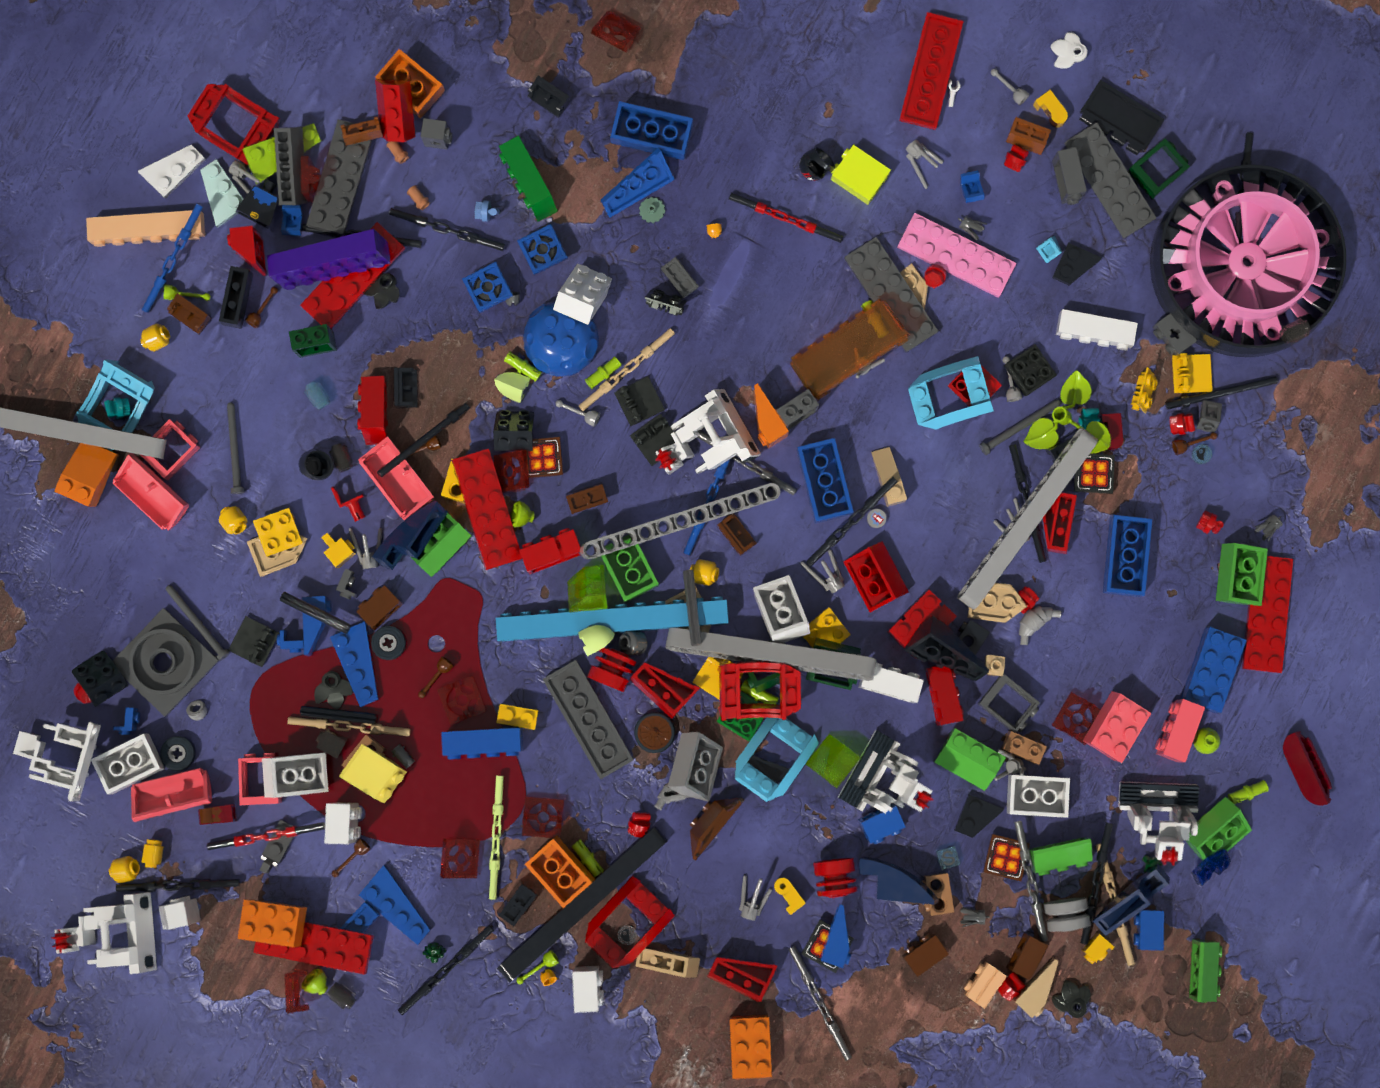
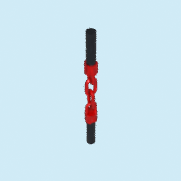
M732 192L730 194L729 200L752 208L758 213H765L778 220L796 225L812 234L816 233L841 243L842 235L819 227L813 222L798 219L780 210L767 207L766 204L759 201L757 203ZM776 212L784 215L783 218L776 216ZM801 222L805 223L806 226L804 227L800 225Z
M325 823L286 827L284 831L279 829L268 830L264 834L256 836L254 834L234 836L231 839L207 843V849L213 850L230 846L239 847L253 844L256 840H277L284 835L289 838L298 836V834L325 830ZM276 832L277 837L269 838L268 833ZM246 837H250L252 841L247 842Z

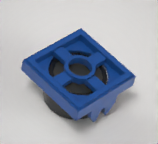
M551 224L517 240L534 275L568 259Z
M496 262L462 278L479 313L513 297Z

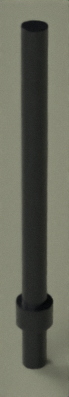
M1274 376L1190 397L1186 395L1179 397L1177 400L1165 402V407L1167 410L1177 407L1185 408L1189 407L1190 404L1202 402L1203 400L1277 384L1278 379Z
M464 403L457 410H452L448 413L444 420L378 470V475L382 478L448 425L457 422L459 417L470 409L469 406Z

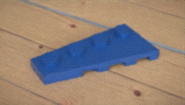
M657 148L600 200L609 218L674 180L661 150Z
M364 621L351 627L347 634L339 632L330 636L359 706L363 707L379 700L366 622Z
M383 865L359 896L415 944L419 945L431 929L412 905L407 895L402 891L395 878L392 877L387 867Z

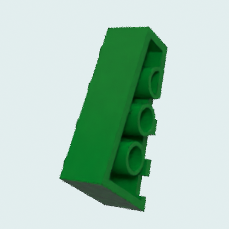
M517 136L499 145L501 153L498 155L503 164L507 163L509 176L511 179L515 178L517 182L515 186L519 194L523 193L525 197L523 201L527 209L531 208L537 222L557 213L553 198L520 137Z

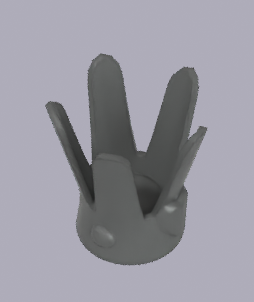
M968 215L963 220L958 218L962 222L959 228L968 232L975 240H978V235L970 228L983 231L985 228L977 223H987L973 220Z
M1272 514L1265 522L1255 526V532L1263 530L1265 534L1262 537L1263 541L1268 537L1269 541L1275 531L1283 526L1280 521L1282 516L1278 518Z
M962 907L963 909L960 910L961 913L969 914L965 915L964 919L960 921L961 924H966L962 927L974 924L985 925V918H990V916H985L984 909L974 910Z

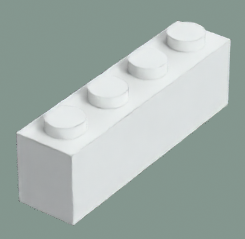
M1062 309L1059 313L1056 335L1065 340L1075 338L1079 339L1081 343H1090L1092 341L1097 342L1099 346L1109 347V345L1117 346L1116 348L1119 350H1128V348L1134 346L1138 323Z

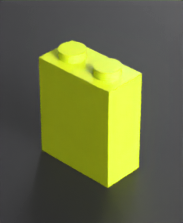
M853 145L851 149L847 148L841 156L843 158L841 163L835 164L834 170L830 172L832 173L831 180L869 205L891 170Z

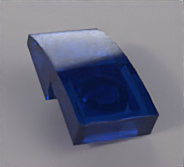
M1222 849L1213 853L1191 872L1196 884L1203 886L1211 878L1213 872L1221 875L1229 867L1231 859L1227 850Z

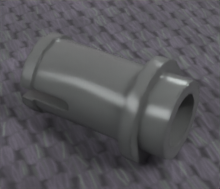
M399 744L391 751L393 753L392 756H395L407 769L415 760L404 749L405 746L402 747Z

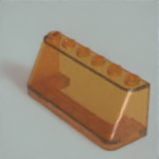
M878 299L871 304V309L866 312L865 310L860 311L855 315L856 319L851 322L845 321L839 325L840 329L835 333L830 331L823 336V341L818 344L817 342L812 343L807 347L808 351L803 354L799 352L791 358V367L806 390H810L816 401L829 394L830 390L893 348L897 349L911 339L909 333L886 300L881 301Z

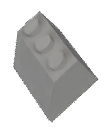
M700 732L682 733L668 787L681 795L710 801L723 747Z

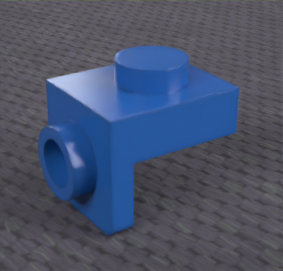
M979 171L961 174L960 187L965 202L970 203L984 200L985 194L980 183Z
M283 205L282 235H301L303 224L301 206Z
M280 630V634H277V645L280 646V649L290 650V653H301V649H304V640L287 641V630Z
M126 707L124 727L113 726V730H119L118 734L130 735V731H136L137 724L140 722L138 708Z

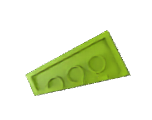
M314 123L302 127L304 152L321 141ZM275 138L242 149L252 175L259 179L260 183L277 172Z

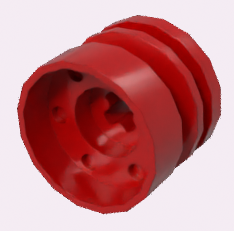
M600 649L599 652L605 654V658L596 656L595 659L601 662L602 665L601 667L592 665L587 677L624 692L629 681L622 674L623 672L628 674L633 672L625 667L627 664L635 667L637 662L615 649Z
M853 858L813 862L815 876H824L823 881L816 883V886H825V889L817 891V896L834 898L847 896L858 891L857 886H848V883L856 882V878L847 877V873L855 871Z

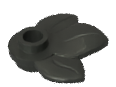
M391 273L382 274L364 293L366 296H374L376 309L379 310L386 307L389 301L393 303L398 301L400 291L396 286L397 280L395 276Z
M329 671L323 675L322 683L316 687L314 697L316 703L327 700L333 708L339 709L343 704L344 696L352 695L353 691L348 681L341 679L337 672ZM331 677L335 679V683L333 685L329 683V679Z
M1065 980L1062 985V995L1052 996V1002L1059 1011L1068 1012L1073 1018H1081L1086 1014V1004L1091 998V992L1087 985L1078 989L1073 982ZM1077 1004L1081 1007V1010L1075 1011L1073 1006Z

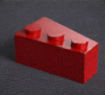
M384 376L361 377V384H358V394L361 396V401H358V412L361 413V418L357 419L358 430L362 431L366 445H377L387 437V383Z
M1061 493L1043 517L1047 549L1050 552L1067 554L1077 495Z
M645 662L630 678V681L671 719L700 689L698 686L691 685Z
M936 666L925 669L937 726L964 721L963 709L958 699L960 698L957 686L955 687L954 679H956L954 670L945 666L943 668Z
M716 957L706 977L757 1002H761L777 965Z

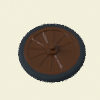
M651 712L638 720L634 729V736L637 744L643 750L649 753H660L668 749L673 743L675 728L672 721L666 715Z

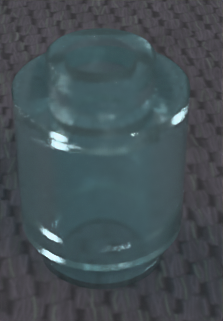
M312 381L305 386L306 390L304 393L312 406L316 407L317 410H321L331 403L329 395L320 382Z

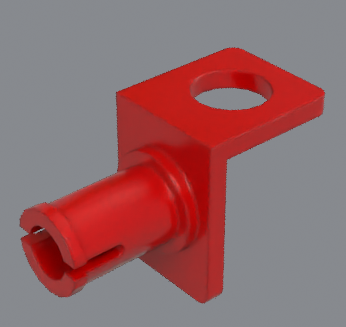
M335 486L331 487L339 507L348 506L354 522L366 517L358 502L360 498L364 497V494L342 503Z

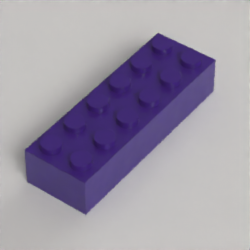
M374 229L267 255L269 277L287 290L295 289L296 286L312 285L316 281H328L337 276L345 277L353 272H365L373 267L381 268L391 263L388 242Z

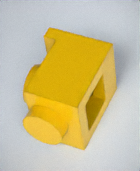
M1096 933L1090 939L1088 945H1085L1082 949L1085 953L1083 957L1091 964L1098 960L1102 961L1108 954L1107 949L1113 950L1114 946L1099 933Z

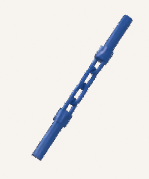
M196 203L185 227L181 229L174 243L175 250L172 255L166 258L162 266L163 273L161 276L157 275L154 286L142 307L144 312L149 313L158 293L164 287L167 281L165 276L173 270L177 261L176 255L178 251L185 247L192 233L191 230L203 209L202 205ZM179 239L184 240L182 246L180 244L177 245ZM169 259L173 261L170 269L168 267L165 268Z
M730 459L716 469L714 474L716 479L708 488L705 504L715 500L719 491L718 484L720 479L725 477ZM712 487L716 488L713 498L711 495L709 496ZM701 511L698 512V515L696 517L697 520L702 519L700 518V515L702 513ZM705 522L694 526L684 549V554L691 555Z

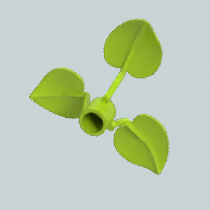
M1079 371L1072 373L1061 389V400L1068 406L1063 405L1053 410V422L1047 418L1035 421L1023 441L1025 444L1035 449H1049L1059 440V435L1055 431L1058 429V423L1061 425L1070 423L1078 429L1082 428L1072 420V414L1068 411V409L1074 408L1075 404H1085L1091 397V386ZM1090 422L1085 430L1098 439L1091 454L1107 450L1111 444V436L1108 429L1100 422Z

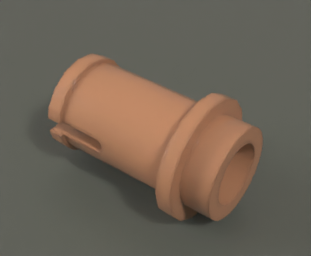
M389 141L386 144L387 148L394 155L396 162L402 164L408 160V152L404 151L398 142Z
M416 185L407 191V194L416 203V208L424 210L429 206V198L425 197Z

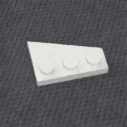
M189 145L138 172L166 199L206 159L192 145Z

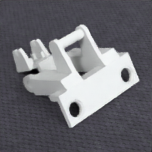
M89 722L87 730L60 723H57V726L44 723L43 728L56 731L54 741L82 748L76 770L54 766L56 761L42 758L46 742L39 741L41 735L19 731L13 754L32 759L29 770L44 774V777L38 774H29V778L70 789L68 801H80L86 777L89 776L88 769L93 752L97 747L96 741L101 725Z

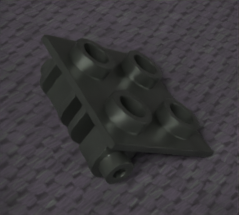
M660 289L650 290L645 297L647 299L646 304L649 307L658 310L659 304H661L659 310L662 311L663 305H666L665 312L667 313L670 307L669 313L676 316L678 314L682 315L683 307L687 302L679 295L672 294V296H669Z
M648 376L627 387L623 386L614 392L630 426L665 410Z
M661 414L630 435L651 466L659 462L655 461L657 458L656 451L675 443L671 435L673 430Z
M245 616L228 650L253 664L263 667L277 640V634L280 633Z

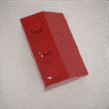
M376 79L378 115L382 138L390 142H406L415 138L410 80Z
M253 226L229 228L230 234H227L228 245L246 263L261 275L266 276L262 236Z
M883 541L843 561L869 612L909 593Z

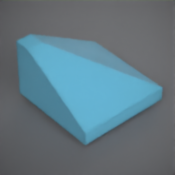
M1055 236L1050 237L1036 248L1046 264L1062 253Z

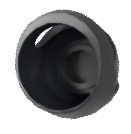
M815 147L802 155L799 168L801 174L806 179L818 181L823 179L828 171L832 172L835 164L826 152L819 147Z
M311 449L304 452L298 463L301 474L312 480H324L332 474L334 469L331 457L319 449Z

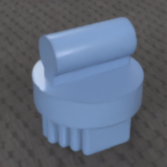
M489 200L476 202L475 219H482L483 222H489L491 215L496 216L500 213L498 208H491V201Z

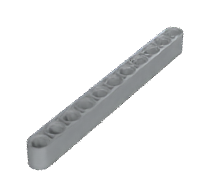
M0 407L1 428L155 458H164L167 442L165 439Z
M1083 427L1074 434L963 586L957 599L973 610L979 606L1096 446L1098 439Z
M769 483L582 544L580 554L585 559H593L777 499L780 496V488L775 483ZM768 487L773 489L774 494L772 497L766 494ZM750 493L756 496L754 503L749 501L748 496ZM732 499H736L738 501V507L736 509H734L731 506ZM715 504L718 505L721 510L718 515L713 512V506ZM696 510L702 512L703 517L701 520L695 518ZM678 516L684 518L685 523L683 526L678 525ZM661 521L666 523L667 529L665 532H662L659 529V523ZM643 527L649 531L647 538L641 536L640 531ZM624 533L629 534L631 537L629 544L624 543L622 540ZM606 539L612 541L613 546L610 550L604 546ZM587 545H591L594 548L592 556L586 553Z
M669 628L665 646L666 649L674 652L740 662L785 663L799 671L872 681L874 679L877 662L876 659L867 656L701 631V645L692 646L689 630L681 628Z

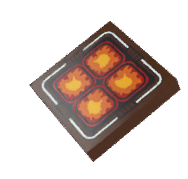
M560 437L533 439V451H523L525 479L563 476Z
M991 834L983 872L1022 881L1024 869L1019 854L1018 840Z

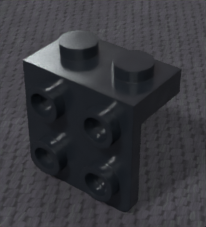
M528 410L498 411L493 429L494 450L533 451L532 430L534 412Z
M105 651L97 653L72 670V674L95 707L128 687L123 675Z

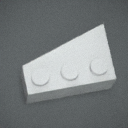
M190 896L170 900V904L158 906L163 929L169 930L201 921L196 898L190 899Z

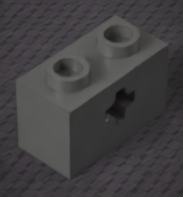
M423 118L421 139L425 147L447 150L448 144L452 143V133H450L447 122Z
M1171 313L1153 326L1154 335L1157 339L1164 341L1166 344L1165 349L1170 355L1178 356L1197 341L1195 337L1188 333L1174 319ZM1175 332L1177 335L1171 338V333Z

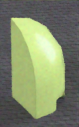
M506 372L498 375L494 380L497 389L504 396L521 403L524 398L523 390L526 386L528 387L530 378L518 373Z
M602 625L590 626L578 632L579 639H582L586 645L583 649L587 656L604 648L615 635L610 628Z

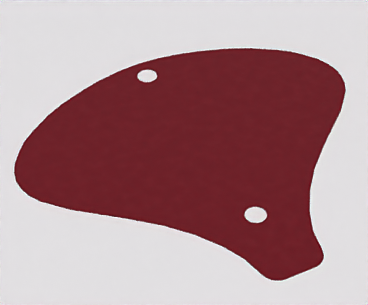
M444 578L436 583L425 600L410 613L389 625L401 630L406 640L404 652L396 659L384 660L376 656L371 646L374 633L368 635L379 700L360 707L353 692L352 695L344 696L343 704L338 710L376 714L377 720L375 724L410 728V736L382 733L381 735L362 733L357 728H351L350 731H337L333 726H327V729H319L311 726L288 724V717L320 719L301 716V706L335 709L327 700L316 703L314 697L316 687L322 683L323 675L329 671L337 672L341 679L349 682L334 646L312 653V656L300 655L277 664L265 671L256 681L251 691L249 710L255 735L264 752L275 753V757L326 753L328 792L300 795L317 811L326 816V804L359 803L366 813L365 818L358 822V827H361V835L388 843L419 847H451L471 844L492 837V826L494 823L492 812L493 804L495 803L496 775L504 776L502 805L504 806L503 815H501V832L512 825L520 816L526 799V785L516 756H506V752L500 753V757H487L486 754H480L481 758H467V755H461V759H448L447 756H442L441 732L503 729L501 724H497L498 716L487 692L481 670L478 650V623L483 607V597L479 591L451 578ZM438 635L444 639L445 646L442 651L433 652L429 649L428 641L432 636ZM386 638V642L383 644L391 648V644L394 642ZM443 656L454 667L448 673H441L427 690L426 696L420 698L418 696L419 691H423L437 673V663ZM331 677L329 679V683L333 685L335 683V679ZM328 719V723H334L336 721L334 719ZM351 722L352 725L356 726L362 724L360 722ZM337 723L339 725L337 728L347 729L346 725L349 724ZM364 726L365 729L363 730L370 731L371 726ZM365 735L371 736L386 748L384 752L386 754L385 757L393 760L407 771L403 780L397 785L385 804L339 776L344 770L343 762ZM399 744L402 747L405 746L404 749L415 760L407 769L395 756H392L393 753L391 751ZM373 745L369 746V748L376 751V748ZM495 826V835L498 834L499 826Z

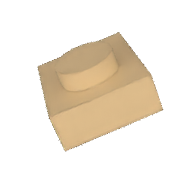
M985 656V666L989 669L988 676H1003L1005 657Z

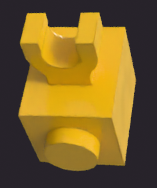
M328 533L321 537L329 546L323 553L336 568L339 569L356 555L353 551L355 546L349 539L345 541L340 538L335 542Z

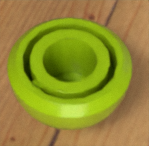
M517 501L513 505L510 517L513 527H522L528 522L532 523L534 520V511H531L529 506L522 501Z
M1200 728L1197 730L1193 740L1194 747L1202 754H1211L1219 748L1220 736L1212 728Z
M322 969L313 970L305 977L301 988L305 992L322 995L328 989L325 972Z

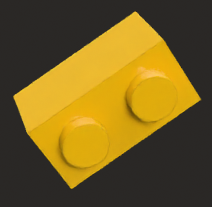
M500 704L497 724L535 730L539 711Z

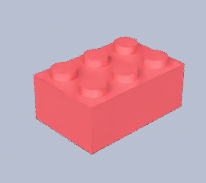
M1111 691L1083 742L1110 759L1123 763L1151 713L1121 693Z
M1185 699L1171 702L1168 713H1170L1168 721H1164L1161 729L1163 731L1162 738H1159L1155 745L1156 754L1175 762H1186L1205 707Z

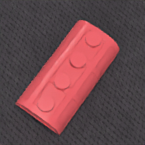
M387 436L358 459V461L403 520H406L416 511L428 505L434 499V496L406 459L382 478L378 475V470L400 454V451Z
M134 453L127 455L113 479V484L162 530L172 529L182 519L189 508V504L158 477L152 469L143 463Z
M201 767L136 783L131 787V810L134 822L212 803L210 778L207 770H203Z

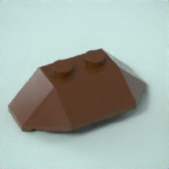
M742 797L714 800L712 803L708 801L702 809L703 815L700 818L696 816L690 823L692 827L690 829L692 857L695 861L744 802Z

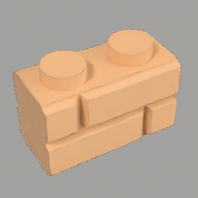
M986 961L984 964L980 963L974 972L976 976L973 980L969 979L963 988L966 990L964 994L984 1009L1007 977Z

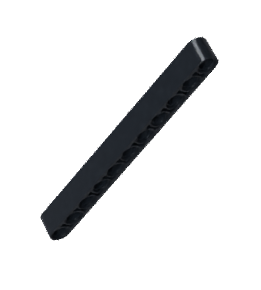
M656 826L651 829L497 967L498 971L509 983L658 851L668 841Z

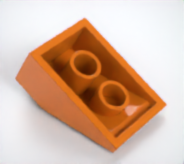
M757 383L754 385L758 427L757 438L763 447L766 445L769 449L788 437L789 431Z
M80 443L61 473L54 492L88 507H97L118 454L103 447Z

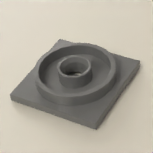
M165 608L113 660V663L123 677L164 717L219 662ZM165 652L170 655L172 664L168 670L159 671L154 666V659L159 653Z

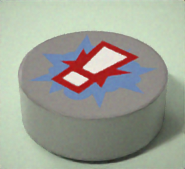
M881 509L871 510L867 515L869 526L872 528L882 527L886 522L884 511Z

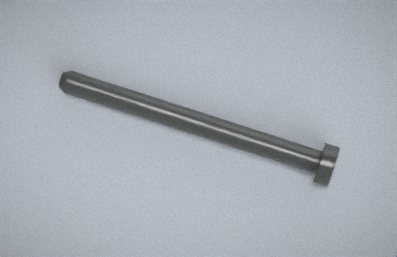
M1054 400L988 443L982 442L979 444L983 454L987 456L992 448L1050 413L1056 407H1059V400Z
M228 403L227 413L233 476L231 494H242L245 492L244 487H241L234 403Z
M168 585L166 587L167 593L218 654L217 659L219 661L225 659L230 654L229 650L222 648L173 586Z

